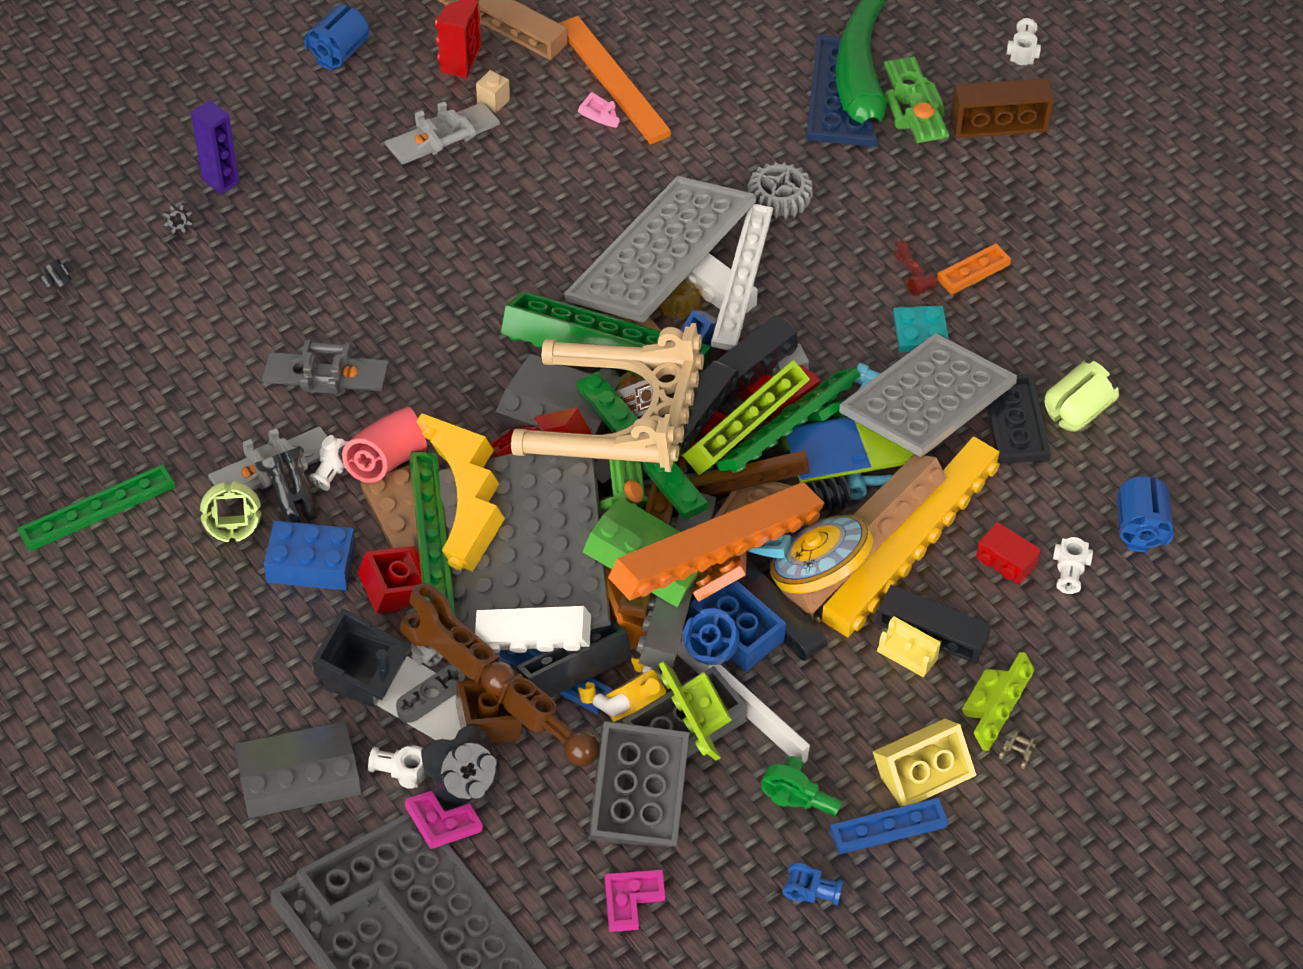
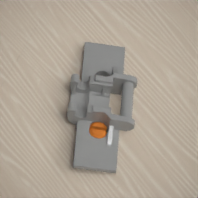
M444 101L437 106V117L425 120L423 110L416 112L417 129L385 141V145L402 164H406L430 153L435 155L437 152L442 151L443 147L462 139L465 142L469 141L476 134L499 125L500 121L483 102L455 112L454 109L447 111V104Z
M319 426L286 440L284 438L280 439L277 428L269 431L268 444L254 449L251 439L244 441L243 448L246 458L210 473L208 477L214 485L224 481L226 484L237 481L244 483L252 490L259 487L262 490L271 486L270 478L272 476L268 472L258 471L255 466L256 462L301 446L303 456L300 459V467H303L304 471L308 470L309 465L320 461V449L327 435ZM282 462L283 472L288 476L289 471ZM228 498V499H224V500H225V502H227V501H229V500H231V499H233V498Z

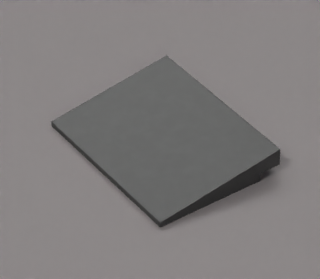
M409 812L297 871L296 878L271 891L272 906L319 969H547L448 843L430 849Z

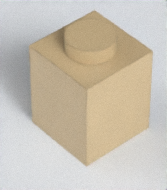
M491 70L476 83L477 104L483 102L490 111L497 113L510 100L509 79Z

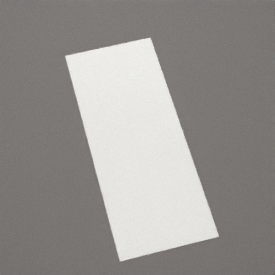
M407 656L383 700H378L376 705L398 717L396 710L397 700L434 675L435 672L422 664L419 666L412 658ZM428 689L424 692V696L427 698H434L439 694V691L436 689ZM456 694L417 721L408 724L434 740L454 739L461 729L455 703ZM404 706V710L409 709L410 711H413L414 706L411 708L408 706Z

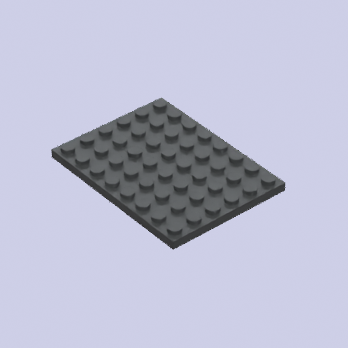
M508 454L488 459L483 468L490 470L499 483L489 503L498 507L505 520L473 572L464 568L457 570L450 566L455 617L475 634L477 610L584 606L591 614V629L611 625L606 566L583 553L591 531L601 519L595 458L540 454L516 456ZM451 468L439 471L440 497L443 501L447 540L453 528L457 510V487Z

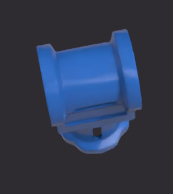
M803 863L790 864L788 869L790 874L789 880L782 890L785 897L793 901H808L815 903L817 897L833 901V905L838 906L844 880L839 879L837 882L822 878V871L812 869Z

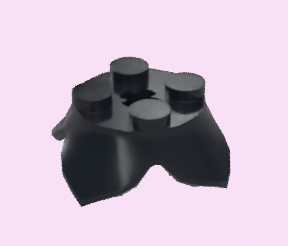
M476 724L463 727L452 740H435L421 750L423 767L426 773L435 780L434 795L442 806H461L474 798H481L496 785L499 779L500 765L493 755L491 741L483 729ZM462 766H469L468 772L463 773L460 771Z

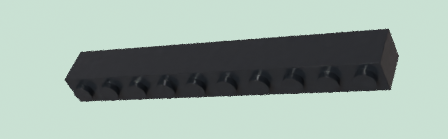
M777 315L773 316L717 360V362L739 370V377L734 389L717 411L728 401L737 398L739 393L748 385L755 384L758 378L765 372L774 369L779 361L795 352L798 347L797 332ZM706 369L699 374V378L703 375ZM595 458L598 491L606 498L613 492L609 459Z

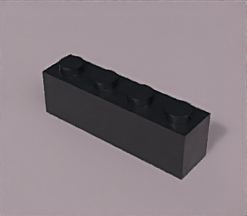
M890 585L878 608L876 619L877 625L888 629L890 620L895 616L941 642L939 650L977 664L989 640L991 624L986 623L980 618H973L955 608H948L934 602L930 598H923L909 592L905 588H898Z
M611 619V625L590 630V647H580V650L577 651L553 648V651L544 652L516 667L518 674L533 682L549 697H553L565 690L572 689L574 686L590 678L596 677L598 674L614 666L620 665L622 662L632 658L626 631L614 619Z

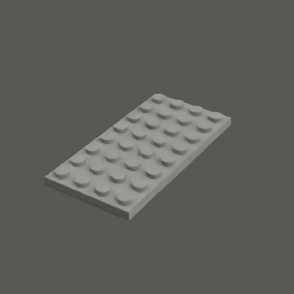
M677 176L564 293L566 302L644 323L756 202L755 195Z

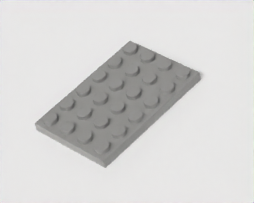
M935 333L842 402L839 412L922 457L1015 385L1017 375Z

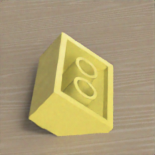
M947 719L940 720L873 751L880 776L900 807L921 802L976 776L960 724Z

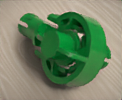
M789 756L786 759L785 765L775 764L767 767L761 781V788L767 796L771 797L775 804L779 806L788 805L794 808L801 806L804 809L811 808L812 806L833 817L836 816L842 800L819 791L818 784L811 782L801 772L804 765L801 759Z

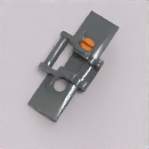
M306 339L302 354L269 353L262 382L300 385L303 392L339 394L340 391L346 392V389L382 391L389 361L351 358V342L332 344L317 343ZM312 352L337 355L334 356L332 364H320L316 362L315 354H312ZM303 367L304 373H295L297 368Z

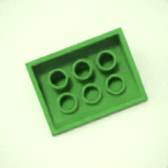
M620 497L606 511L591 531L583 553L613 569L617 558L678 534L680 531ZM700 571L691 574L685 580L679 579L672 582L666 588H658L651 593L678 607L700 574Z

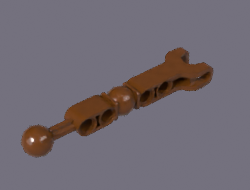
M427 583L418 584L413 587L410 603L417 612L404 616L400 624V631L416 646H431L468 678L475 680L477 684L482 682L486 692L499 697L498 702L500 704L503 703L505 709L531 731L539 733L548 730L564 744L565 757L571 764L585 767L591 765L599 756V742L593 734L586 731L574 733L553 714L556 710L554 700L533 682L523 678V675L518 674L516 676V672L511 665L499 661L500 656L498 654L495 655L489 645L453 615L447 598L440 591Z

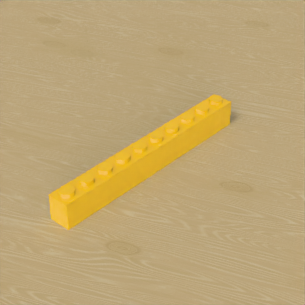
M973 436L943 470L946 479L850 575L823 606L822 622L847 638L855 630L859 631L863 627L869 613L877 611L890 585L896 586L897 581L901 577L905 578L909 574L915 560L920 561L925 555L928 545L937 542L942 529L945 526L949 527L955 520L956 513L960 509L964 510L967 507L974 492L979 493L988 476L993 477L1000 465L998 463L999 451Z

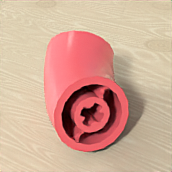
M409 406L399 409L377 420L354 436L344 446L342 452L343 464L347 471L354 478L362 482L374 483L380 481L397 466L408 461L411 451L426 452V438L422 435V430L416 422L418 418Z

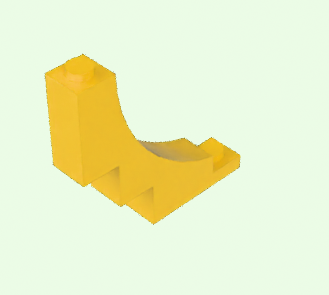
M421 413L416 422L422 430V435L430 440L438 454L449 463L457 487L456 516L453 528L442 551L447 557L450 566L457 570L464 568L473 572L505 520L498 507L489 503L499 483L490 470L483 468L494 450L485 436Z

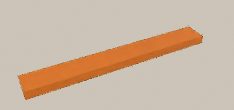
M579 16L560 22V24L567 28V41L649 144L651 145L670 137L671 130Z

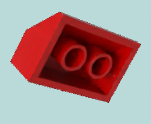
M479 0L456 1L445 5L441 15H437L435 20V28L438 29L436 45L439 46L437 62L440 63L441 73L464 78L468 77L481 49Z

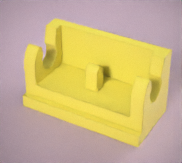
M893 616L889 622L887 633L883 631L881 634L877 652L924 678L938 659L941 642Z

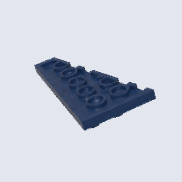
M817 35L806 140L877 147V137L872 131L870 119L865 120L862 124L854 120L847 111L843 110L837 90L836 62L841 38L838 36Z

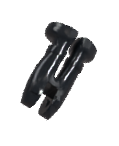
M301 446L255 463L258 471L268 472L272 476L270 480L274 485L280 509L286 520L293 523H300L295 507L297 504H301L303 513L308 521L316 519V506L313 494L304 475L303 467H300V459L303 456ZM282 462L289 471L288 475L291 478L294 493L291 491L286 474L283 472Z

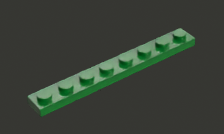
M857 367L836 371L716 462L719 471L731 470L732 473L746 468L748 461L762 455L761 451L778 443L777 439L792 433L794 426L806 422L810 414L823 408V404L835 400L840 391L851 388L853 386L852 382L860 377Z
M599 372L576 381L577 390L613 433L630 427L638 420ZM674 461L671 472H665V468H660V463L640 462L641 468L684 520L708 510L706 499Z
M411 451L409 460L422 584H430L447 598L452 613L455 616L450 565L442 551L447 542L443 501L440 496L437 453Z

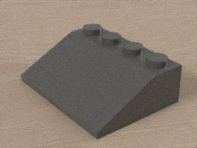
M529 354L506 388L496 410V414L503 424L512 427H538L534 420L536 416L578 407L593 435H604L607 428L604 421L576 387V381L591 374L565 365H544L542 357ZM606 380L609 383V385L615 390L618 384Z
M346 721L235 744L248 819L361 795L359 776Z
M604 721L601 727L588 840L615 844L677 846L689 732Z

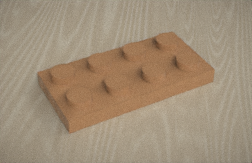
M410 466L391 471L378 482H361V490L391 549L415 546L419 554Z

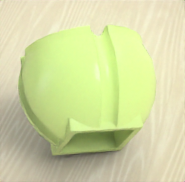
M225 481L211 487L203 496L200 504V511L203 513L201 515V522L204 528L218 540L229 542L231 538H235L236 541H240L253 533L259 525L261 519V511L259 510L261 507L260 500L257 494L244 483L232 481L231 484H226ZM243 498L245 515L218 517L217 499Z

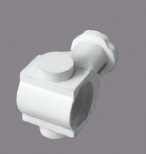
M1024 18L1018 21V33L1014 35L1013 41L1008 42L1007 54L1011 55L1010 61L1019 65L1033 64L1034 58L1039 59L1041 45L1037 44V37L1034 35L1037 31V23L1032 19Z
M333 435L324 439L320 449L319 460L321 464L316 472L309 476V480L315 486L328 491L330 489V482L336 473L341 474L346 469L343 464L342 452L344 446L348 443L347 441L335 438Z
M1077 537L1062 538L1061 544H1055L1053 559L1058 560L1057 567L1061 572L1060 579L1057 581V588L1066 594H1074L1080 591L1081 582L1079 577L1083 574L1085 565L1090 566L1093 550L1088 549L1089 543Z
M406 746L401 750H396L395 753L379 751L378 747H373L369 757L368 771L389 772L391 777L397 778L403 787L418 788L419 784L426 777V771L421 759V750L423 748L420 746Z

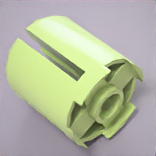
M1084 360L1047 391L1044 403L1048 415L1054 422L1062 418L1059 426L1067 431L1075 432L1083 429L1118 399V387L1115 390L1113 389L1111 383L1106 378L1110 375L1109 372L1095 361L1089 364L1085 363Z

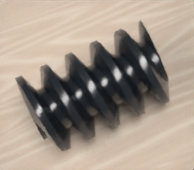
M844 476L837 477L836 481L832 477L828 478L826 483L823 479H819L816 481V485L813 481L806 483L824 502L828 511H832L833 503H836L839 510L842 509L843 501H846L850 508L851 493Z

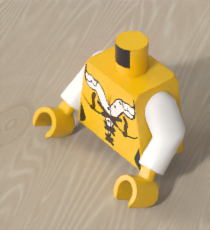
M632 656L631 661L635 671L643 673L606 695H597L595 684L587 682L586 689L578 688L581 702L584 704L593 703L595 707L610 715L612 721L615 722L642 709L666 694L665 685L660 678L662 672L656 668L639 664L640 658L635 659Z

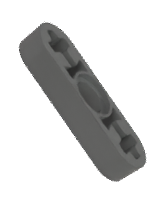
M453 664L438 671L397 700L396 710L398 718L407 723L417 721L456 694L457 681L454 679L449 680L450 676L453 678L458 677V681H466V675ZM428 689L439 691V694L434 698L424 696V692ZM404 706H408L410 708L414 706V710H404Z

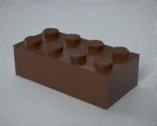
M1048 78L955 85L950 115L955 138L1048 132L1054 100Z

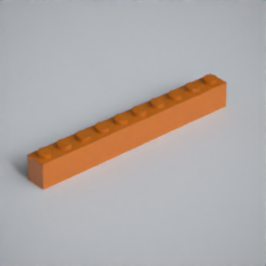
M801 482L619 557L608 578L629 600L640 596L645 597L658 588L664 589L679 579L685 580L695 572H703L709 566L716 563L722 564L730 557L740 556L751 548H759L765 542L772 539L775 541L786 533H794L800 527L814 524L820 517L819 512L824 502L804 482Z

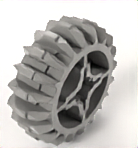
M785 161L783 164L774 162L772 166L765 163L763 168L758 167L756 173H752L748 183V193L755 195L756 202L754 204L772 207V215H774L775 219L778 216H783L786 220L788 215L795 217L797 212L803 213L804 209L808 208L813 195L812 180L809 179L808 173H803L802 168L795 169L794 163L790 166L786 165Z

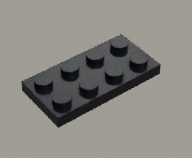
M1033 374L1017 375L1016 384L986 406L994 446L999 451L998 463L1049 461L1051 453Z

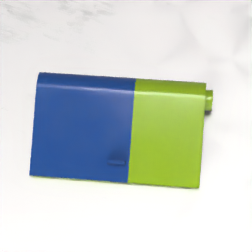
M849 417L796 425L792 428V433L781 437L785 454L806 450L810 473L799 475L800 483L902 466L914 455L911 451Z

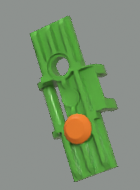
M915 56L884 61L883 65L894 88L886 91L884 97L894 115L896 128H911L917 143L949 137L942 119L944 116V105L934 82L928 81L923 76ZM912 80L915 83L912 85L905 84L903 81ZM898 102H903L904 105L910 104L911 108L906 109L905 115H903Z
M609 459L614 497L599 502L600 512L608 510L620 497L644 510L648 497L644 495L641 463L639 461Z

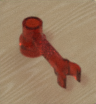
M904 240L896 242L895 245L898 249L893 250L895 257L903 261L913 274L912 277L907 279V287L912 296L921 295L926 290L937 287L935 275L933 273L924 274L911 256L907 243Z

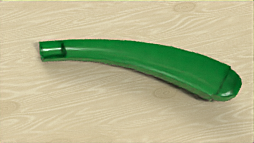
M861 0L852 13L839 44L836 62L839 97L843 110L847 111L854 120L862 124L865 120L872 117L878 118L880 123L884 118L887 106L876 76L871 53L872 30L876 18L887 0Z

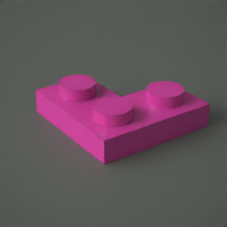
M432 791L406 799L405 807L430 849L482 831L483 824L470 804L444 812Z
M663 870L604 874L609 932L638 930L637 903L665 901Z

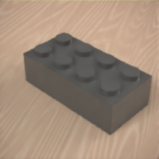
M712 666L702 673L708 675L732 721L709 735L711 741L714 742L745 723L747 704L719 671ZM697 675V676H695L694 678L690 679L689 681L685 682L684 684H682V686H684V685L687 684L688 682L692 681L693 679H695V678L698 677L699 675ZM673 691L668 692L622 720V724L689 732L687 757L699 751L695 743L698 740L695 732L691 733L683 721L686 717L684 711H680L671 698L674 695Z

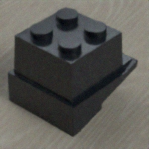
M342 608L312 659L314 673L321 677L325 690L375 707L378 700L382 701L411 650V645L376 628L364 618Z

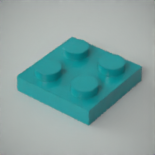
M943 306L893 308V320L899 353L911 352L935 333L949 340Z

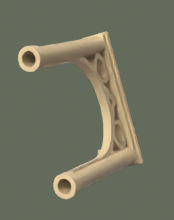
M691 323L690 327L686 326L684 333L674 327L664 328L660 332L658 344L645 345L643 348L561 343L555 339H545L542 346V362L544 365H571L630 370L641 375L650 384L653 391L652 401L646 413L636 420L633 425L612 434L588 435L514 429L511 441L512 454L516 456L540 454L660 463V468H665V472H671L673 461H678L679 457L678 443H682L684 439L683 425L687 424L689 420L688 407L689 405L692 406L694 402L693 389L698 387V370H702L704 365V355L699 352L702 337L701 334H697L696 323ZM671 374L675 376V379L668 383L659 381L664 375ZM675 392L673 398L666 396V394H671Z

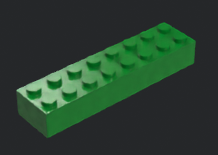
M525 291L519 293L505 306L501 334L508 335L512 340H525L532 342V345L542 348L545 339H555L561 343L643 348L645 345L658 344L661 332ZM701 343L699 352L704 355V365L702 370H698L699 374L707 368L711 346Z

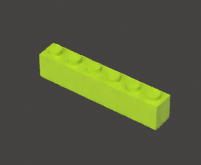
M792 360L682 456L697 474L701 475L806 384L810 378Z

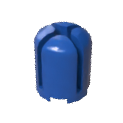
M345 4L335 6L305 35L306 50L310 48L313 55L318 59L316 61L317 64L323 68L333 70L335 67H340L368 40L369 25L365 17L357 9Z
M1137 476L1126 480L1119 488L1116 496L1120 538L1126 543V548L1136 552H1149V548L1157 547L1163 543L1164 547H1166L1174 536L1168 487L1162 480L1156 477L1150 480L1149 476Z

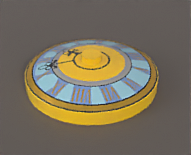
M838 515L816 521L814 524L804 527L791 536V545L785 559L772 558L770 564L771 576L781 590L789 593H808L826 588L842 580L860 566L872 548L873 535L867 523L853 515Z

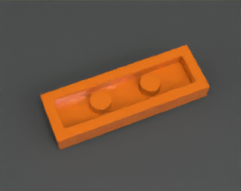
M996 243L939 272L937 280L953 295L1009 266L1011 258Z

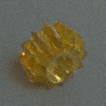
M684 279L659 305L660 309L664 312V316L671 315L673 320L676 317H681L684 321L686 315L689 316L692 310L698 311L700 307V293L694 283L687 284L686 279Z

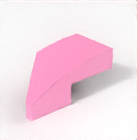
M592 92L579 106L578 112L598 123L617 128L620 122L615 113L614 101L609 103Z

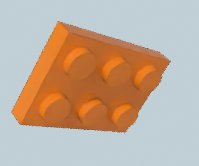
M747 551L740 556L735 555L728 558L722 564L716 563L709 566L708 569L700 572L693 587V594L698 602L746 575Z

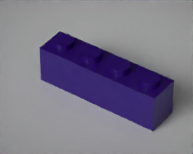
M208 100L193 110L191 117L202 180L222 195L240 181L229 114L211 100Z

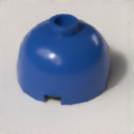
M716 608L703 609L699 611L700 614H697L694 618L691 617L687 621L683 630V643L688 653L696 661L709 666L720 665L727 662L736 653L740 634L735 621L725 611Z

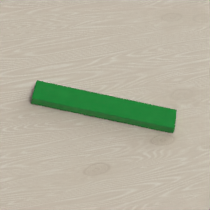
M164 464L25 524L17 528L26 548L31 552L176 488L175 482Z

